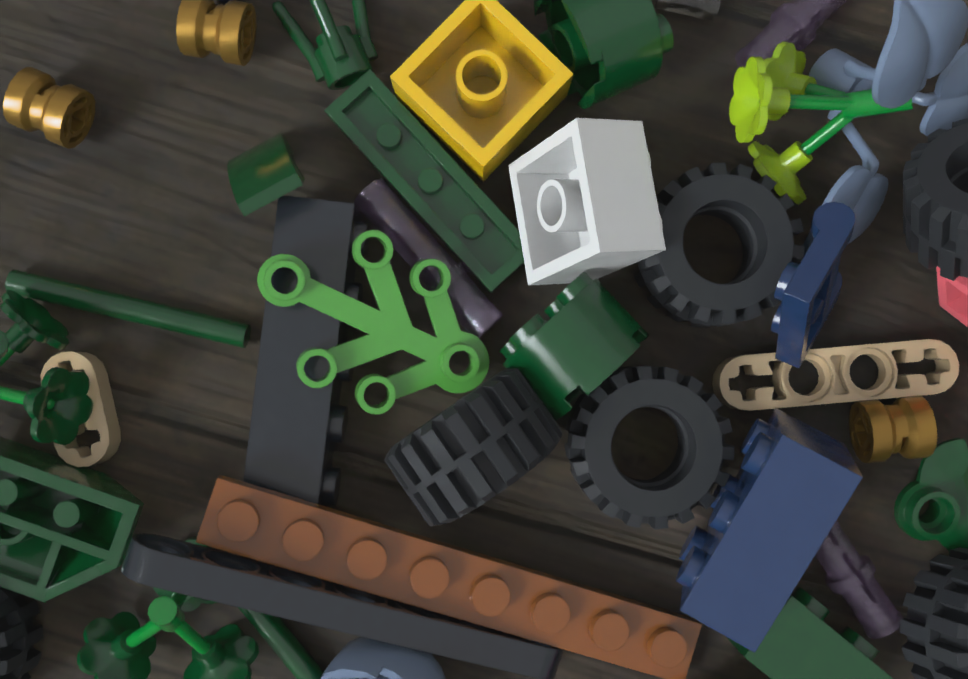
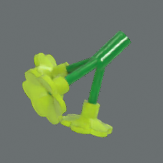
M782 41L776 46L772 57H768L765 60L762 57H750L745 67L737 69L733 81L734 95L730 102L729 117L731 124L736 126L735 132L738 142L750 143L755 135L763 134L768 119L777 121L788 112V109L842 110V112L803 144L796 141L781 154L776 153L768 145L765 144L763 146L757 141L748 146L750 155L755 159L753 164L762 177L767 175L777 182L774 190L780 197L787 193L790 199L799 205L806 200V195L800 186L796 173L813 160L811 153L855 118L913 110L911 98L904 105L889 109L875 103L872 98V89L844 92L817 85L814 77L802 74L806 64L804 52L796 50L793 43Z

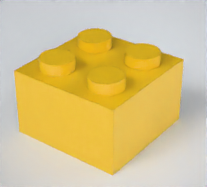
M465 0L390 76L396 98L484 182L564 100L568 94L573 73L497 0Z

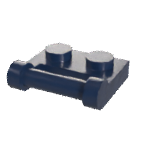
M829 202L815 210L811 227L812 235L815 239L800 264L794 262L787 264L776 286L774 298L782 302L771 325V331L778 334L775 359L796 368H800L840 295L843 282L842 276L838 272L840 259L852 237L856 220L853 210L843 203Z

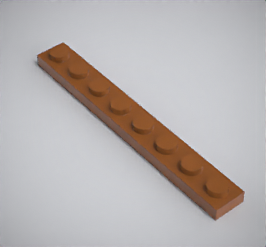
M219 475L216 480L195 543L663 679H686L702 624L696 619L680 613L223 475Z

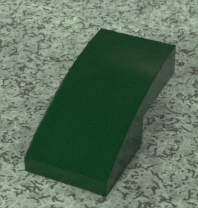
M283 132L228 161L229 182L236 203L244 217L304 184L305 178L292 157L294 151Z

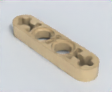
M934 339L810 349L804 360L812 363L817 369L819 375L818 384L809 394L800 395L792 389L788 380L792 365L775 359L776 352L738 355L725 359L717 366L713 374L712 386L715 396L722 404L732 409L747 411L934 395L945 392L955 383L959 375V361L957 354L948 344ZM860 355L871 357L876 362L879 370L875 384L865 390L858 388L852 382L849 374L853 360ZM924 358L935 361V371L927 373L926 376L923 374L898 375L896 363L919 362ZM770 361L775 362L773 372L769 366ZM743 365L746 375H772L774 387L749 388L746 392V399L742 400L740 391L730 390L729 378L739 376V366ZM774 389L778 395L776 399H772Z

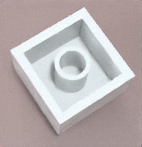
M576 118L508 165L528 285L571 283L584 271L592 280H595L666 250L662 218L659 214L651 171V158L647 149L642 121Z

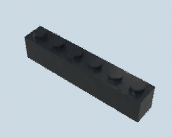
M283 195L278 198L271 257L278 254L296 256L308 267L311 279L362 302L363 285L362 283H354L356 261L352 255V244L358 235L370 230V223L361 221L362 213L354 203ZM370 238L365 239L361 245V254L364 259L367 257ZM281 267L273 273L271 283L276 291L289 293L297 285V276L292 269ZM267 300L265 301L243 482L326 507L327 505H336L341 483V469L332 467L335 443L344 442L348 424V406L339 405L342 381L350 382L352 380L354 367L337 373L329 385L322 388H312L304 384L299 378L296 363L301 353L309 348L320 347L328 349L347 342L348 324L301 302L292 306L282 307L274 305ZM319 355L310 357L304 365L305 374L312 379L322 378L329 369L328 360Z

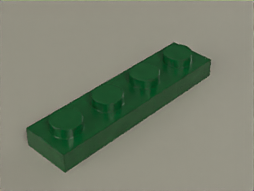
M370 69L324 110L333 123L490 293L495 291L524 264L519 230Z

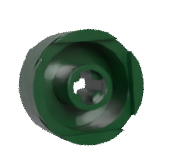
M534 0L535 16L545 12L548 30L538 34L539 40L573 73L567 96L578 92L583 98L577 105L583 109L594 106L654 79L661 69L663 54L673 49L674 38L670 24L662 14H656L651 0Z
M585 271L557 295L556 300L544 310L550 318L549 321L546 322L537 313L500 350L507 359L503 363L506 369L518 368L555 421L573 408L570 403L578 395L586 393L588 396L641 346L639 343L649 336L597 278L592 280Z

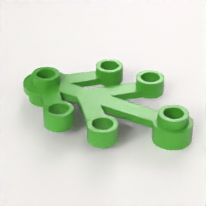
M369 230L363 232L355 238L352 244L353 258L359 266L364 268L379 310L311 279L308 267L296 256L278 254L267 259L260 267L257 276L258 288L262 296L270 303L287 307L301 302L367 333L364 336L328 349L312 347L302 352L297 360L296 369L301 381L309 387H325L334 380L337 373L401 349L423 359L424 361L387 377L380 374H369L360 379L355 389L356 400L364 411L377 415L387 412L394 405L396 399L435 384L451 393L469 392L479 386L487 375L489 354L484 343L477 336L461 331L447 292L451 282V274L448 267L440 260L424 259L412 267L409 275L412 289L424 297L434 330V337L412 326L390 264L393 255V245L390 238L381 231ZM370 237L378 239L384 249L382 258L375 263L366 261L361 254L363 241ZM427 266H433L440 274L439 285L430 291L424 289L419 281L421 271ZM278 268H290L297 276V285L289 293H280L272 286L271 277ZM457 351H464L468 355L469 365L464 372L454 374L449 367L450 357ZM316 355L325 357L329 363L326 375L319 379L308 377L304 372L306 361ZM375 382L384 384L387 394L383 402L377 405L366 403L364 391L367 386Z

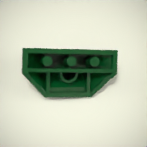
M0 436V587L46 602L120 567L123 564L144 503L108 474L88 467H76L67 464L60 457Z

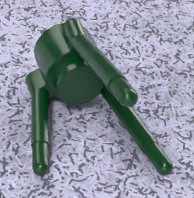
M310 0L323 31L316 38L317 50L283 3L280 1L273 3V11L309 62L317 82L326 81L330 90H340L350 87L369 69L374 72L370 62L376 60L378 54L370 35L365 0H352L357 35L352 34L350 27L347 25L336 27L325 0Z

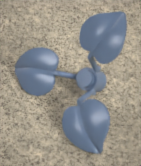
M894 0L892 23L876 69L834 48L818 58L808 76L814 77L817 85L844 92L872 89V98L875 103L889 109L900 107L912 98V103L929 106L920 123L919 129L922 134L928 136L939 128L949 130L952 128L953 122L968 119V43L959 49L968 28V7L963 0ZM940 73L934 92H919L925 87L927 79ZM830 110L827 116L828 119L832 120L842 110ZM852 122L841 130L861 157L862 166L855 165L849 168L837 180L823 204L829 202L843 203L853 210L856 220L852 237L848 244L859 237L875 219L883 204L889 184L885 176L876 173L879 168V160ZM811 230L803 244L805 246L804 256L815 239Z

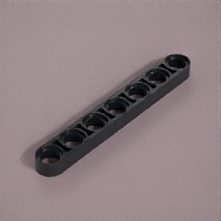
M140 533L133 535L121 568L122 574L127 578L150 587L537 679L555 678L564 649L251 558L156 534Z

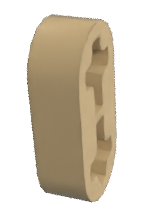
M60 352L52 356L44 364L41 372V383L45 373L54 367L64 368L69 372L72 371V367L74 370H84L90 382L87 395L93 402V409L90 418L84 424L79 425L77 435L84 433L85 428L87 430H98L100 441L93 443L91 450L89 446L79 447L76 438L70 444L60 445L54 443L58 455L67 464L76 467H88L103 463L117 452L121 442V431L107 371L103 362L95 355L87 352Z

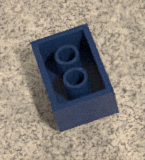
M777 408L774 409L767 422L758 418L747 433L740 448V452L745 454L741 468L735 477L730 474L725 487L717 485L712 495L716 500L710 506L714 510L705 530L696 525L690 532L679 554V559L683 563L676 577V582L683 585L680 611L754 653L762 643L863 478L846 444Z

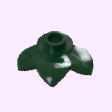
M954 438L937 444L934 453L921 460L916 480L901 490L894 505L895 520L901 530L917 540H937L948 551L960 547L968 549V447L963 438ZM929 500L927 511L919 516L921 507Z

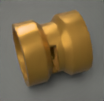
M182 0L176 24L177 44L180 52L183 55L197 58H205L213 52L215 55H220L225 63L241 66L247 65L251 59L256 40L257 23L255 8L252 3L230 0L225 5L218 4L217 6L213 0Z
M27 67L19 71L10 81L4 96L3 115L8 123L28 132L41 130L47 140L71 149L79 145L88 134L94 120L96 102L93 94L73 84L59 86L51 75L33 67Z
M922 396L900 397L892 405H884L879 400L857 401L851 407L849 413L850 438L854 451L861 462H884L892 454L897 453L908 459L926 458L934 453L937 445L936 420L931 406Z

